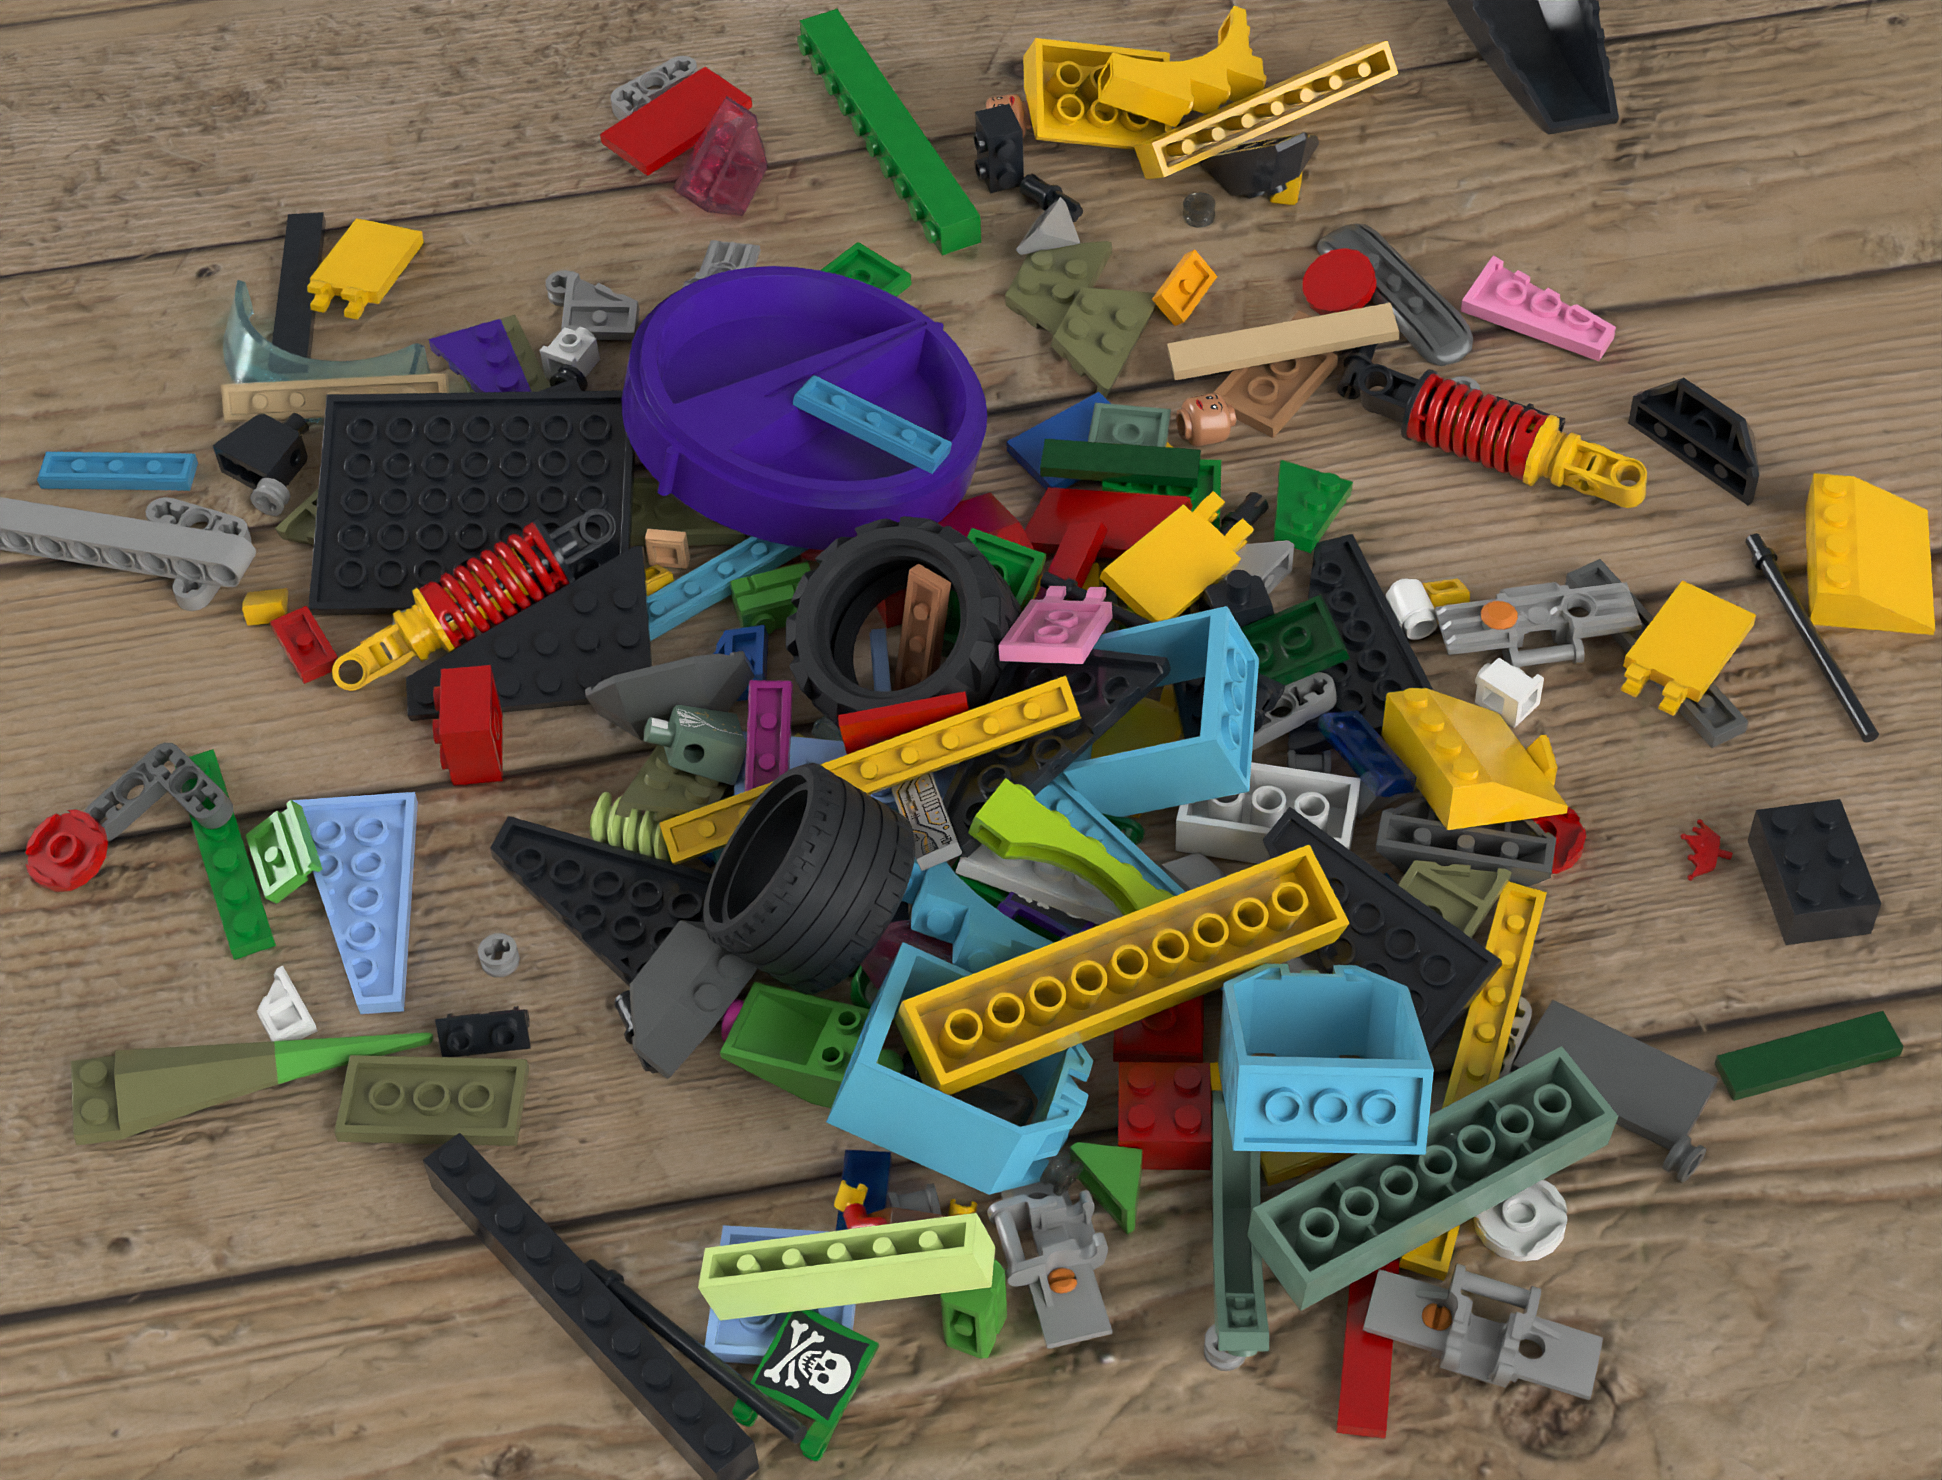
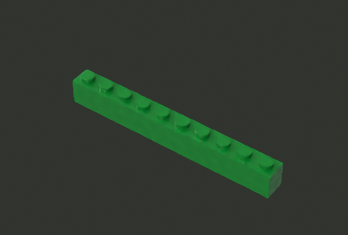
M834 9L799 20L801 35L797 36V42L800 52L803 56L807 55L809 57L814 73L817 76H822L828 94L836 97L843 116L848 115L855 134L858 137H863L869 155L872 158H877L884 177L892 180L898 198L900 200L904 199L908 204L912 219L915 222L919 221L923 226L927 241L930 244L934 243L942 256L981 243V219L979 212L839 10Z

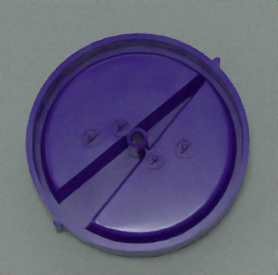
M783 266L749 267L713 274L683 287L660 302L643 320L632 341L622 393V417L626 433L640 461L659 482L658 493L660 495L666 496L672 493L684 504L705 517L743 534L773 543L825 550L840 537H856L855 528L880 519L887 518L900 522V517L908 516L931 519L936 523L944 519L963 499L971 484L986 433L987 406L981 383L958 345L943 330V323L934 322L900 298L859 280L820 270ZM815 375L952 443L950 453L931 474L793 405L794 396Z

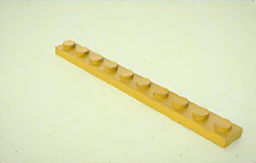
M1063 676L820 765L871 795L1081 719L1067 677ZM772 782L660 822L659 825L672 863L677 865L724 848L746 812Z
M1508 881L1499 895L1485 948L1502 960V966L1469 1006L1441 1109L1499 1078L1547 892ZM1460 1225L1401 1256L1399 1267L1445 1281Z

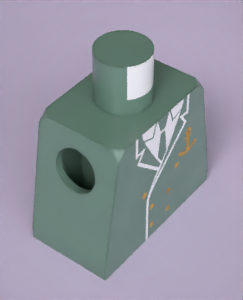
M676 705L673 708L669 721L650 717L646 724L644 741L664 746L670 766L730 785L736 784L746 755V742L737 714Z

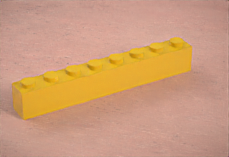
M1388 41L1361 46L1135 145L1134 148L1145 179L1163 178L1397 75L1398 71Z

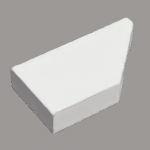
M284 967L277 968L274 973L275 980L267 996L263 997L257 1010L260 1021L271 1041L301 1040L318 1032L311 1015Z

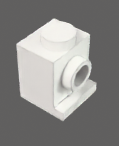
M564 327L548 347L543 346L540 349L544 374L549 379L558 373L559 368L563 364L576 367L586 377L600 360L596 338L589 330L583 327H579L575 331Z
M1498 658L1492 664L1486 663L1478 672L1475 679V684H1477L1475 703L1483 708L1498 712L1505 723L1515 728L1540 704L1544 678L1539 674L1531 678L1520 668Z

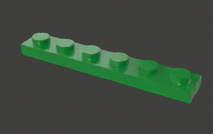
M214 749L189 756L229 798ZM198 778L186 781L181 788L182 793L192 790L196 786ZM208 798L201 802L209 811L215 807ZM234 811L227 823L215 829H206L189 814L234 960L276 946Z

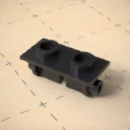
M514 1006L513 1010L495 1011L486 1014L477 1013L453 1016V1013H449L447 1018L435 1019L442 1057H461L531 1049L528 1027H530L528 1009L520 1010L519 1006Z

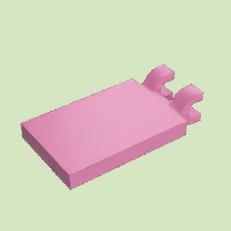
M1049 586L1043 600H1030L1000 642V661L1083 664L1112 619V602H1103L1106 597V587H1090L1084 601L1063 600L1066 596V586Z

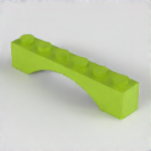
M1006 778L975 815L968 834L1002 859H1025L1047 863L1074 873L1094 885L1109 898L1123 916L1174 897L1168 891L1156 889L1144 880L1141 873L1134 866L1128 863H1121L1107 853L1106 848L1100 841L1090 836L1085 837L1071 826L1070 821L1063 814L1055 810L1050 811L1040 804L1029 789L1019 784H1013Z

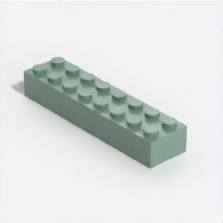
M1561 1046L1431 1114L1428 1124L1426 1155L1357 1153L1253 1208L1247 1237L1301 1311L1608 1145L1618 1115Z

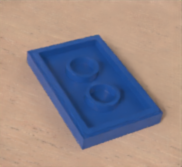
M1097 392L1006 442L1007 452L1046 490L1048 487L1067 488L1082 479L1040 477L1044 440L1058 439L1088 442L1094 404L1111 403L1100 392Z

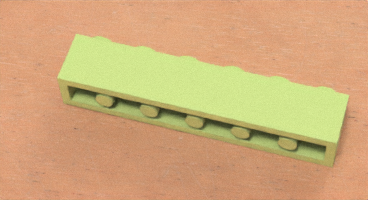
M971 1213L705 1248L698 1289L718 1319L729 1320L989 1288L992 1286L995 1245L978 1214Z

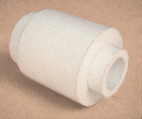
M1400 579L1393 583L1385 597L1404 634L1412 640L1422 639L1430 635L1437 627L1435 608L1422 583L1416 579Z

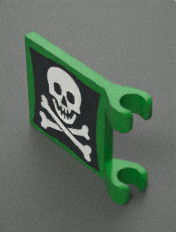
M811 1309L788 1312L750 1383L773 1401L814 1421L800 1443V1449L806 1458L818 1462L823 1457L840 1418L879 1348V1343ZM737 1399L732 1409L735 1420L745 1427L753 1426L758 1414L741 1400Z

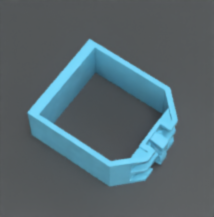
M1227 606L1102 634L1093 649L1167 657L1171 670L1169 675L1156 687L1205 677L1200 736L1091 759V745L1059 775L1100 813L1116 817L1135 815L1249 792L1259 658Z
M902 942L871 1005L826 1123L988 1195L1041 1182L1049 1160L1046 1158L1056 1156L1062 1149L1070 1129H1072L1083 1113L1089 1096L1078 1088L1071 1076L1086 1082L1092 1068L1093 1059L1082 1043L1012 1070L1024 1077L1038 1099L1031 1124L1022 1127L877 1064L876 1062L891 1022L895 1018L902 1001L973 974Z
M1265 963L1223 983L1218 1067L1233 1151L1426 1155L1434 1068L1407 986L1356 965H1333V974H1319L1318 970H1300V973H1290L1288 964ZM1255 1053H1273L1275 1057L1251 1055ZM1339 1055H1357L1364 1059L1339 1058Z

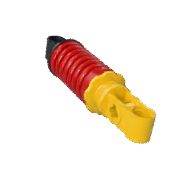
M1380 364L1369 365L1359 374L1358 384L1362 406L1371 413H1376L1402 423L1401 435L1406 440L1410 441L1413 439L1418 442L1428 443L1429 446L1434 448L1441 447L1444 452H1454L1460 458L1468 457L1471 462H1481L1484 467L1490 469L1495 467L1497 472L1503 474L1510 472L1509 475L1513 478L1521 480L1529 486H1533L1541 476L1550 479L1551 484L1558 487L1564 484L1583 494L1599 497L1624 508L1638 506L1645 499L1647 470L1642 462L1610 451L1602 445L1583 441L1580 435L1573 432L1569 435L1564 432L1561 433V431H1558L1560 421L1557 416L1552 414L1542 415L1532 409L1524 413L1522 405L1514 404L1511 407L1510 402L1505 399H1500L1497 402L1496 396L1492 394H1486L1483 397L1481 390L1473 389L1470 391L1468 385L1465 384L1457 386L1454 380H1444L1436 371L1431 369L1425 371L1420 379L1397 372ZM1376 386L1384 387V389L1380 391L1370 390L1371 388ZM1624 480H1632L1635 481L1637 484L1633 486H1624L1620 484V482Z
M590 509L552 532H549L536 517L531 520L532 523L523 528V538L517 534H511L507 539V544L498 542L494 545V553L490 550L482 551L480 555L481 561L472 557L467 562V568L458 565L454 569V577L449 573L441 576L440 582L442 586L436 582H430L419 589L415 588L412 590L415 605L406 609L405 612L398 610L393 613L394 625L390 624L361 641L360 645L341 655L335 661L332 668V676L335 683L344 690H357L378 677L391 673L412 660L414 656L421 662L429 659V653L435 652L436 649L443 648L450 653L461 646L460 639L463 636L467 642L477 637L474 629L475 626L481 633H484L492 628L489 619L496 626L505 621L502 610L510 618L518 613L515 603L522 610L530 607L531 601L528 595L535 602L544 599L545 595L538 583L539 581L548 595L575 582L570 564L605 544L614 536L616 524L613 516L604 509ZM592 515L601 516L607 523V531L599 539L590 537L585 530V523ZM381 642L387 647L393 657L392 659H389L380 645ZM347 660H355L363 668L362 678L355 683H347L339 675L340 665Z

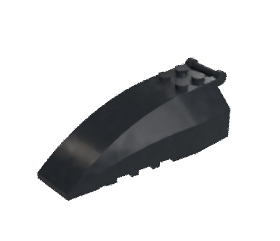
M1447 0L1456 18L1486 63L1522 111L1542 131L1550 135L1618 123L1619 114L1614 85L1609 75V57L1606 56L1604 46L1605 34L1604 29L1601 28L1599 18V1Z

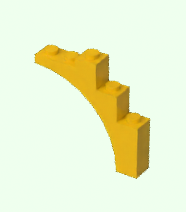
M1233 6L1218 31L1217 48L1197 58L1185 61L1159 62L1136 59L1112 52L1098 77V102L1177 127L1183 115H1188L1191 110L1208 114L1217 110L1220 104L1224 105L1227 100L1236 102L1263 90L1266 84L1263 60L1252 55V48L1249 47L1250 26L1247 25L1246 10Z

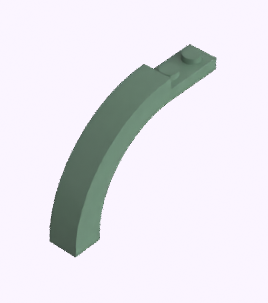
M1212 1090V1246L1215 1333H1217L1219 1351H1228L1229 1354L1238 1357H1249L1256 1355L1258 1351L1269 1352V1327L1264 1295L1262 1256L1247 1237L1252 1210L1260 1205V1151H1233L1223 1091Z

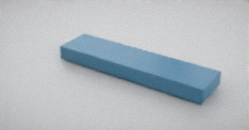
M815 375L794 396L793 405L931 474L950 453L952 446L950 441Z
M46 452L37 481L42 489L190 491L198 461L195 454Z

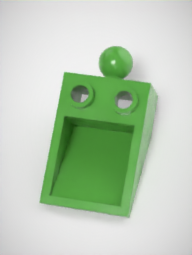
M754 982L720 1051L721 1058L811 1104L832 1108L870 1009ZM882 1049L880 1051L877 1064L898 1073L904 1069L903 1060L898 1053L890 1049Z

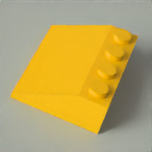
M1035 38L1023 56L1024 91L1035 140L1135 150V145L1171 130L1172 126L1098 102V77L1112 52L1136 59L1170 62V53Z
M1813 473L1805 504L1808 616L1812 623L1820 626L1934 635L1935 619L1928 510L1855 476Z
M1408 688L1404 691L1387 693L1381 735L1446 830L1567 813V804L1498 712L1428 688Z

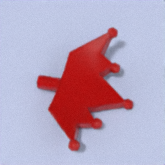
M1702 819L1697 821L1701 828H1692V831L1697 835H1686L1685 833L1680 835L1681 839L1685 840L1695 853V855L1690 854L1687 856V859L1696 866L1693 874L1687 876L1689 881H1692L1697 876L1714 871L1718 857L1731 860L1733 855L1732 852L1719 849L1721 837L1705 825Z

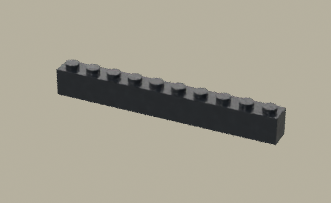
M458 1133L423 1159L432 1189L703 1480H746L759 1469L754 1441L461 1133Z

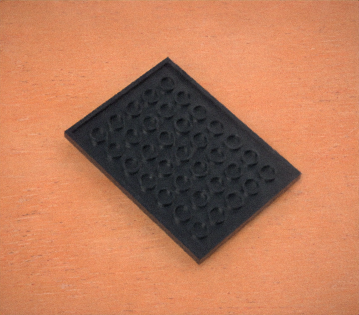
M623 390L327 394L308 606L312 615L393 614L398 610L403 611L415 605L412 590L415 588L419 589L430 582H436L442 586L440 582L441 576L449 573L454 577V569L458 565L467 568V562L472 557L481 561L480 555L482 551L490 550L494 553V545L498 542L507 544V539L511 534H517L523 538V528L532 523L531 520L536 517L549 532H552L590 509H604L613 516L616 524L614 536L605 544L570 564L575 580L631 549L635 450L629 441L622 417ZM592 515L585 523V530L590 537L599 539L606 533L607 523L601 516ZM539 581L538 583L540 584V586H541V588H542V590H543V592H544L545 597L549 596L548 594H546L545 590L543 589V587H542V585H541V583H540V581ZM528 595L531 601V605L537 603L531 598L530 595ZM515 603L518 613L521 612V608Z

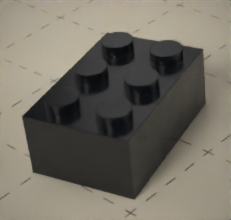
M1841 799L1756 810L1748 837V844L1785 945L1871 934L1881 901Z

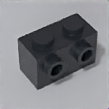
M1010 104L976 111V132L973 133V139L977 150V160L974 161L979 181H985L990 194L1020 187L1021 181L1024 178L1023 130Z

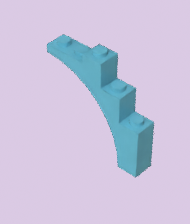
M889 806V808H891V809L895 810L896 812L900 813V812H899V809H896V808H893V807H890V806ZM916 858L914 859L911 877L901 900L912 904L911 930L952 943L953 965L974 974L1054 943L1023 927L986 902L955 874L946 861L921 871Z

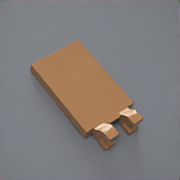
M1299 310L1291 321L1312 316ZM1343 350L1235 369L1213 393L1221 395L1226 404H1232L1236 420L1274 438L1338 366V357Z

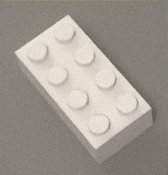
M1251 762L1249 792L1179 806L1176 819L1175 851L1192 854L1200 852L1205 856L1260 864L1271 859L1264 846L1263 838L1289 807L1350 850L1358 810L1361 778Z

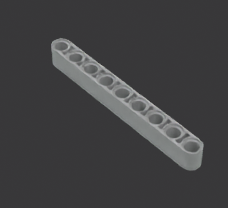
M0 497V550L222 587L238 586L256 555L254 546L247 539L235 534Z

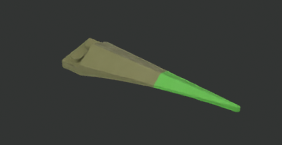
M411 1033L115 1050V1056L71 1061L73 1134L77 1146L123 1140L213 1105L277 1084L347 1065L350 1055L383 1056L428 1045L433 1041V1034Z

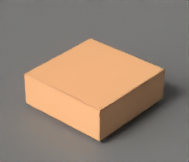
M647 529L645 545L650 566L658 564L662 567L688 568L690 554L686 532Z

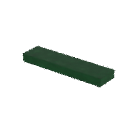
M1045 439L1040 464V477L1197 488L1201 450Z
M1879 1011L1717 1055L1714 1065L1732 1100L1736 1101L1900 1056L1904 1046L1884 1011Z

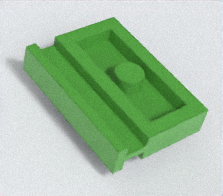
M292 800L286 803L287 809L282 813L274 812L246 834L264 896L276 904L308 881L307 875L312 871L320 872L323 869L303 808Z

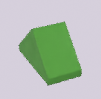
M1076 1142L1070 1146V1171L1128 1235L1135 1230L1142 1178L1143 1149Z

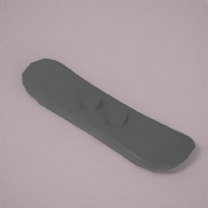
M1355 223L1345 225L1320 239L1317 245L1320 255L1331 250L1348 248L1358 250L1369 258L1377 279L1376 289L1371 300L1375 305L1391 303L1399 331L1420 356L1429 363L1439 366L1457 363L1472 350L1473 336L1469 325L1459 311L1420 276L1379 232L1366 224Z

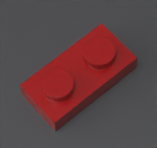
M307 606L270 621L276 638L304 684L332 672L333 665L338 656Z

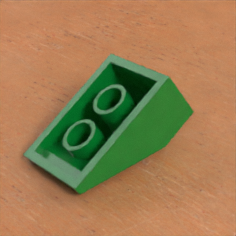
M971 528L967 538L971 540L1008 583L1011 592L1021 607V611H1023L1030 600L1033 599L1046 560V554ZM950 590L941 652V656L948 658L955 646L961 623L960 602L957 593Z

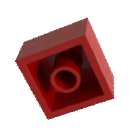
M491 665L441 669L440 686L434 687L433 690L436 712L440 711L439 719H433L432 728L435 744H442L440 745L442 770L449 769L453 786L503 781L504 717Z
M1119 1062L1118 1147L1143 1149L1142 1170H1210L1212 1144L1210 1063Z

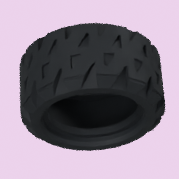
M903 516L900 517V522L885 518L855 528L856 537H840L816 557L815 560L820 564L816 570L804 573L791 600V603L797 608V612L787 617L786 650L793 655L794 659L790 663V669L800 690L812 701L815 708L839 728L838 715L964 691L969 710L988 704L1008 662L1000 661L999 644L1022 611L1008 583L970 539L952 527H943L931 519ZM917 564L951 582L950 590L957 593L960 602L961 623L955 646L941 667L924 681L898 691L882 692L860 687L854 671V646L859 630L871 611L890 595L907 588L909 570Z

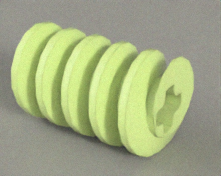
M609 792L602 793L591 815V838L598 842L671 862L659 825L660 822L654 821V811L646 810L645 814L642 815V810L632 808L629 817L616 815L622 796L618 797L614 805L611 806L612 795Z

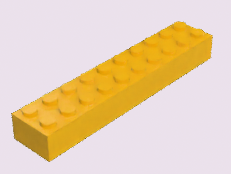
M1306 845L904 1000L894 1020L923 1083L947 1095H952L1221 988L1224 982L1265 963L1281 964L1334 943L1350 923L1310 845Z

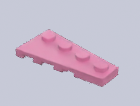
M1494 255L1462 300L1461 312L1600 361L1615 336V326L1577 304L1573 306L1565 304L1560 300V294L1550 288L1543 291L1530 283V277L1523 272L1517 270L1513 273L1503 267L1504 261Z

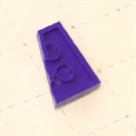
M501 319L428 339L431 351L438 357L442 356L449 363V367L457 375L461 374L471 384L473 391L532 392Z

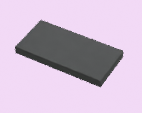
M1552 1000L1514 1061L1511 1070L1513 1072L1562 1046L1618 1115L1617 1125L1668 1150H1671L1681 1137L1690 1134L1718 1082L1717 1077L1555 1000Z

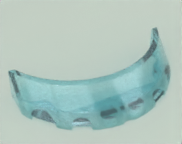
M241 280L237 281L223 338L224 361L228 373L235 383L431 373L425 347L419 343H414L386 355L354 361L317 360L287 352L270 343L253 327L249 318L253 315L254 309L246 283ZM309 418L305 420L306 422L318 423L321 418Z

